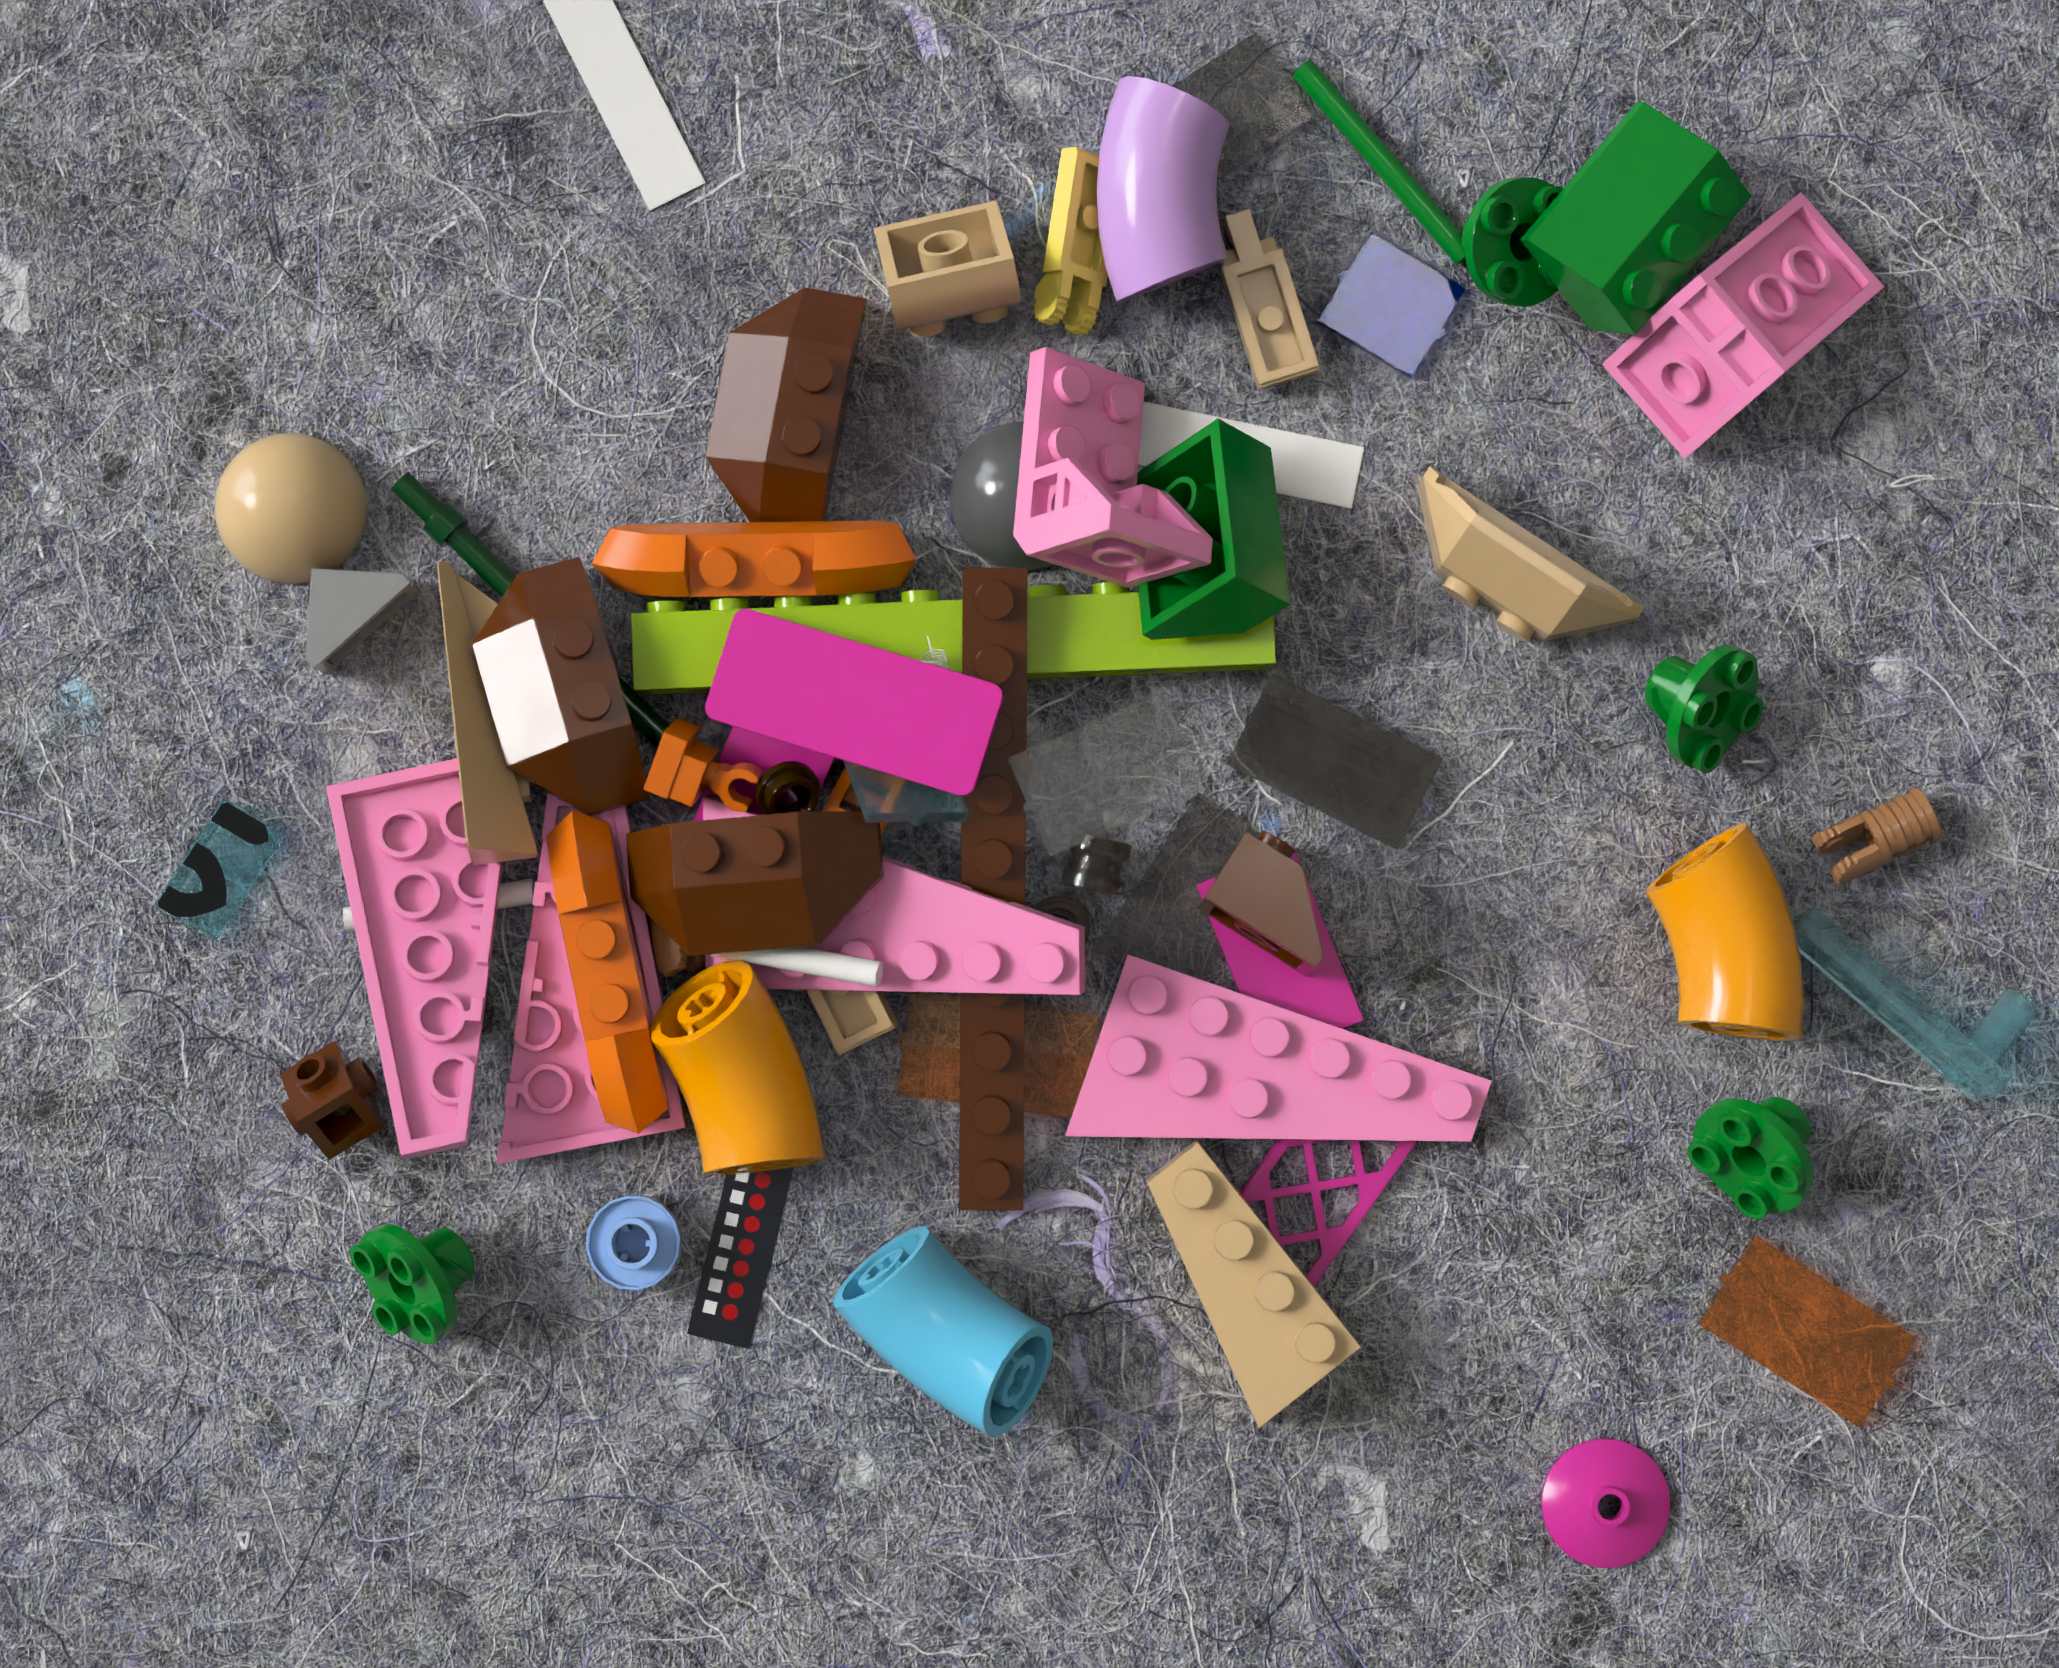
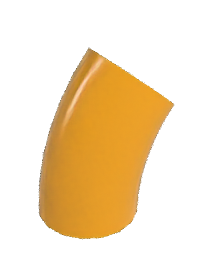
M1740 823L1712 837L1682 857L1659 875L1645 891L1663 924L1674 955L1679 991L1678 1024L1694 1030L1733 1037L1797 1041L1802 1039L1804 995L1802 964L1794 923L1783 889L1765 851L1748 824Z
M742 960L725 961L706 968L688 979L667 998L657 1011L650 1027L652 1042L667 1062L686 1100L700 1147L704 1174L733 1175L805 1166L826 1160L819 1117L801 1056L784 1018L753 968Z

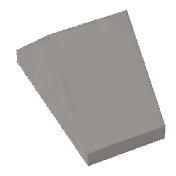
M311 568L306 660L313 668L327 674L421 590L402 573Z

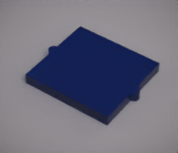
M1371 232L1348 271L1341 270L1339 272L1337 280L1340 284L1317 320V323L1411 379L1433 342L1441 341L1444 338L1445 329L1443 326L1466 288Z

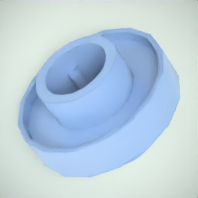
M627 1195L608 1202L595 1214L587 1229L586 1251L591 1267L603 1281L619 1289L641 1290L656 1285L672 1272L681 1255L682 1234L677 1218L665 1204L649 1196Z

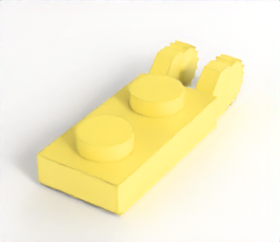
M1070 147L1061 150L1043 272L1046 274L1036 286L1034 296L1036 302L1033 304V313H1035V318L1038 319V322L1054 326L1055 323L1059 324V321L1063 320L1062 323L1065 324L1064 328L1067 329V332L1083 336V334H1088V331L1092 330L1093 325L1096 324L1095 320L1098 317L1096 312L1099 310L1102 287H1106L1108 274L1105 268L1098 228L1097 178L1099 155L1079 147Z

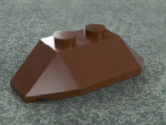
M804 287L729 332L705 457L749 522L826 521L866 311V298Z
M580 557L518 573L472 643L507 769L588 816L649 800V792L643 790L646 778L632 722L597 603Z
M878 811L789 812L670 823L626 834L630 898L689 956L819 946L854 909L869 890H872L884 877L880 813Z

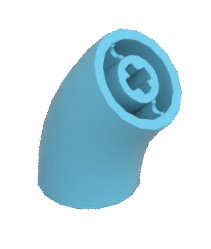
M927 1226L915 1227L906 1231L879 1248L848 1276L837 1290L832 1301L834 1308L856 1333L906 1380L961 1420L993 1437L1008 1432L1023 1417L1035 1400L1045 1380L1052 1359L1054 1339L1051 1329L1026 1315L982 1283L944 1247Z

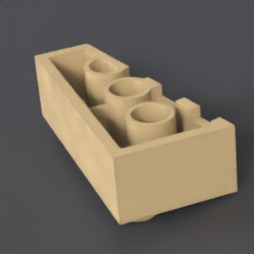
M1197 1139L1147 1178L1150 1191L1254 1419L1260 1428L1361 1348V1346Z

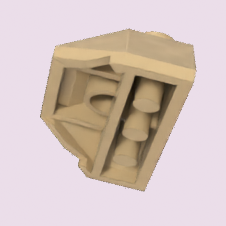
M1430 466L1418 483L1417 489L1434 570L1436 574L1446 580L1442 588L1449 595L1469 607L1474 608L1479 601L1499 614L1495 623L1518 640L1527 643L1532 636L1538 641L1544 642L1628 625L1637 619L1645 606L1633 598L1625 595L1457 485Z

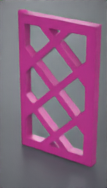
M1277 1139L1244 1185L1240 1194L1248 1203L1264 1200L1268 1228L1281 1245L1319 1240L1321 1255L1306 1275L1315 1287L1417 1143L1416 1141H1394L1398 1145L1381 1170L1365 1173L1360 1141L1349 1140L1355 1175L1318 1181L1312 1144L1330 1140ZM1302 1145L1309 1183L1271 1189L1269 1173L1287 1148ZM1357 1184L1359 1201L1342 1225L1326 1228L1320 1190ZM1310 1192L1317 1229L1279 1236L1273 1198Z

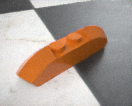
M883 520L627 524L610 528L592 565L614 590L639 595L662 597L811 596L864 593L900 587L916 558L899 524Z
M572 810L546 837L554 894L584 1041L605 1122L639 1134L669 1109L659 1051L651 1040L650 1027L652 1017L617 848L610 823Z

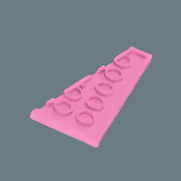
M456 758L326 786L400 1155L403 1160L468 1146L503 862L481 865L472 864L466 844L458 760Z
M549 793L547 794L541 837L543 842L537 882L535 881L532 901L534 907L530 936L526 945L513 1037L515 1043L510 1079L507 1082L504 1107L506 1108L496 1164L688 1127L681 1089L660 1052L659 1056L667 1090L669 1109L639 1134L605 1122L584 1041L554 894L546 837L572 810L581 812ZM628 806L591 817L609 822L615 839L653 1022L655 1014L664 1003L659 972L654 960L655 953L653 952L648 915L630 898L626 834L632 832Z
M1128 954L1065 1136L1471 1142L1492 1081Z

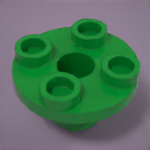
M1512 177L1490 187L1475 204L1468 221L1463 224L1462 247L1470 276L1479 290L1489 299L1503 305L1527 307L1545 301L1558 291V288L1520 239L1562 191V187L1553 186L1547 181L1538 178Z
M1723 645L1710 651L1696 665L1681 657L1671 656L1662 660L1654 668L1646 684L1645 702L1647 707L1655 712L1667 726L1668 750L1676 761L1705 774L1710 773L1718 766L1723 754L1734 743L1740 732L1749 733L1755 728L1761 718L1764 705L1762 699L1756 697L1758 687L1757 659L1749 652L1734 645Z
M1769 1097L1759 1104L1742 1099H1724L1712 1104L1697 1120L1694 1127L1693 1141L1687 1148L1688 1157L1698 1170L1707 1173L1710 1179L1734 1200L1738 1210L1745 1216L1760 1220L1765 1218L1768 1213L1776 1214L1790 1211L1807 1196L1813 1184V1165L1805 1147L1811 1137L1812 1129L1805 1113L1793 1102L1781 1097Z
M382 1224L365 1234L360 1242L352 1246L350 1249L351 1261L359 1274L364 1277L367 1287L376 1301L372 1305V1313L378 1325L387 1334L394 1336L401 1331L415 1341L433 1344L452 1332L457 1320L456 1302L452 1291L467 1281H473L472 1276L475 1267L470 1248L462 1237L448 1228H437L426 1236L422 1235L418 1240L410 1232L399 1226Z

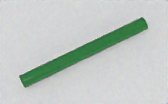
M1310 59L1300 66L1292 75L1296 82L1457 266L1465 260V253L1462 247V232L1316 64Z

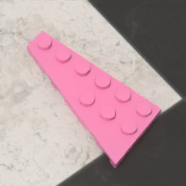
M713 795L703 796V820L765 815L764 813L757 814L749 810L746 812L733 811L723 803L721 798ZM883 856L884 877L872 890H869L854 909L819 946H807V948L883 962V976L878 987L747 963L753 968L766 989L1080 995L1085 992V927L1013 901L1006 902L972 890V887L932 876L916 870L917 868ZM705 955L706 968L725 961H736Z

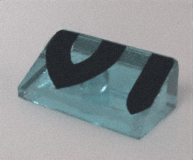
M224 798L159 895L154 906L217 942L286 834L236 802Z

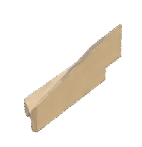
M437 562L468 853L473 865L538 857L537 848L523 804L524 802H532L530 782L507 769L472 647V643L498 604L455 573L454 568L448 562Z

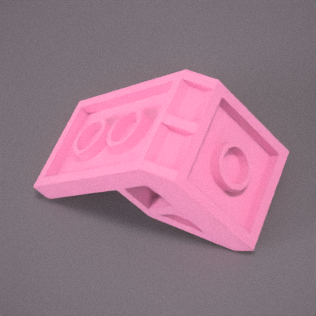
M1800 192L1695 277L1656 312L1636 335H1632L1606 359L1602 365L1683 458L1686 459L1885 286Z
M1048 347L1031 352L1029 361L1013 531L1014 538L1025 554L1126 588L1211 564L1213 538L1168 492L1145 484L1136 486L1145 383Z

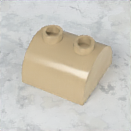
M997 200L874 228L897 331L910 329V333L916 337H930L941 333L947 327L946 320L971 315L975 322L992 323L1001 320L1008 314V306L1022 303L1015 261Z

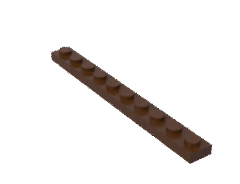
M963 567L962 674L998 685L1003 691L1004 701L976 789L971 795L961 797V883L983 894L1006 902L1013 901L1025 906L1028 568ZM960 993L959 1210H1023L1025 994Z

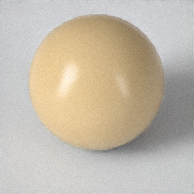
M280 433L267 436L249 444L231 460L223 472L217 487L215 519L225 547L246 570L260 578L276 583H306L311 581V568L336 570L353 553L365 528L367 497L358 471L352 462L336 447L310 435Z

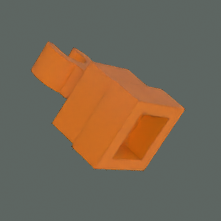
M676 718L663 732L643 790L665 799L671 798L692 807L703 795L706 786H708L712 792L720 795L721 800L728 808L733 811L746 812L752 805L753 800L736 791L734 779L742 778L748 782L757 783L763 775L762 769L755 764L747 762L738 763L734 766L728 763H717L716 759L719 750L696 741L701 727Z

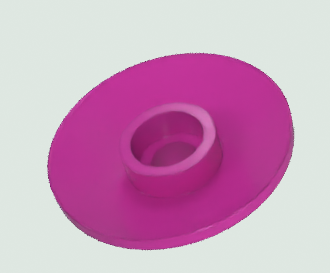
M1598 1438L1573 1446L1555 1461L1544 1481L1541 1509L1544 1523L1550 1536L1567 1555L1589 1566L1615 1568L1637 1561L1651 1551L1658 1543L1668 1523L1670 1495L1663 1473L1654 1460L1645 1452L1625 1441ZM1605 1495H1616L1620 1500L1619 1512L1609 1518L1601 1516L1598 1511L1600 1499Z

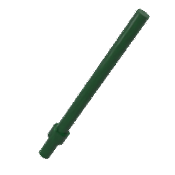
M410 472L404 474L393 485L391 490L426 523L423 530L441 548L448 545L486 583L503 597L516 575L466 528L468 520L451 503L443 505ZM618 675L632 724L658 749L663 732L670 725Z

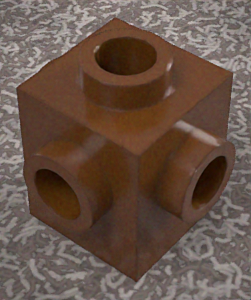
M333 1041L314 1054L305 1056L297 1064L280 1074L288 1096V1100L281 1103L285 1116L294 1130L300 1136L307 1133L329 1160L384 1127L372 1093L380 1089L373 1072L360 1056L351 1061L336 1041Z

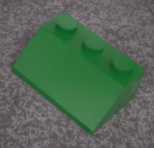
M1636 102L1520 240L1589 330L1636 335L1752 196L1718 149L1647 103Z
M1218 418L1138 471L1136 486L1145 484L1168 492L1213 538L1211 564L1138 585L1143 636L1155 640L1243 634L1290 605L1271 447Z

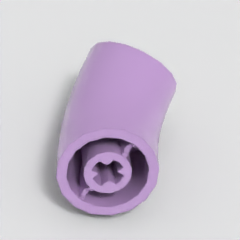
M1126 76L1119 79L1107 113L1099 151L1097 178L1098 228L1105 268L1117 303L1167 286L1228 259L1217 214L1216 185L1221 150L1230 123L1216 109L1187 92L1161 82L1134 76Z

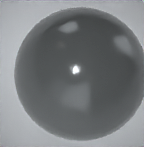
M1015 421L986 431L967 447L958 460L952 475L949 503L953 522L958 533L976 555L999 568H1028V572L1053 567L1055 564L1027 556L1013 536L1024 421Z

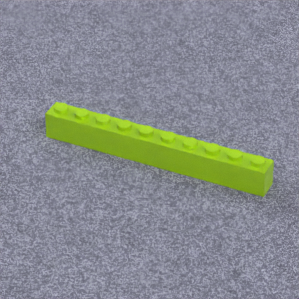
M1111 582L1092 584V594L1067 595L1066 585H1036L1028 587L1027 680L1272 669L1276 664L1274 615L1243 634L1151 640L1143 636L1139 592H1130V587L1126 588ZM912 590L901 592V602L876 603L875 593L837 595L838 605L812 606V596H779L774 598V607L749 608V601L746 598H720L710 600L711 610L685 611L684 601L648 602L647 613H631L634 691L640 696L709 693L733 617L741 609L754 610L921 661L923 654L930 651L927 640L928 635L932 650H944L949 669L962 674L963 599L939 600V591ZM933 655L926 657L923 661H925L929 657H932Z

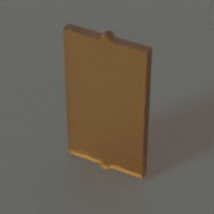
M912 992L906 1036H902L898 1041L899 1046L904 1049L898 1095L960 1103V997L929 992ZM1025 1006L1024 1112L1071 1118L1093 1055L1098 1015Z
M1753 1235L1730 1273L1720 1275L1719 1281L1722 1286L1698 1322L1700 1326L1859 1428L1884 1388H1893L1894 1380L1891 1377L1916 1339L1756 1235Z

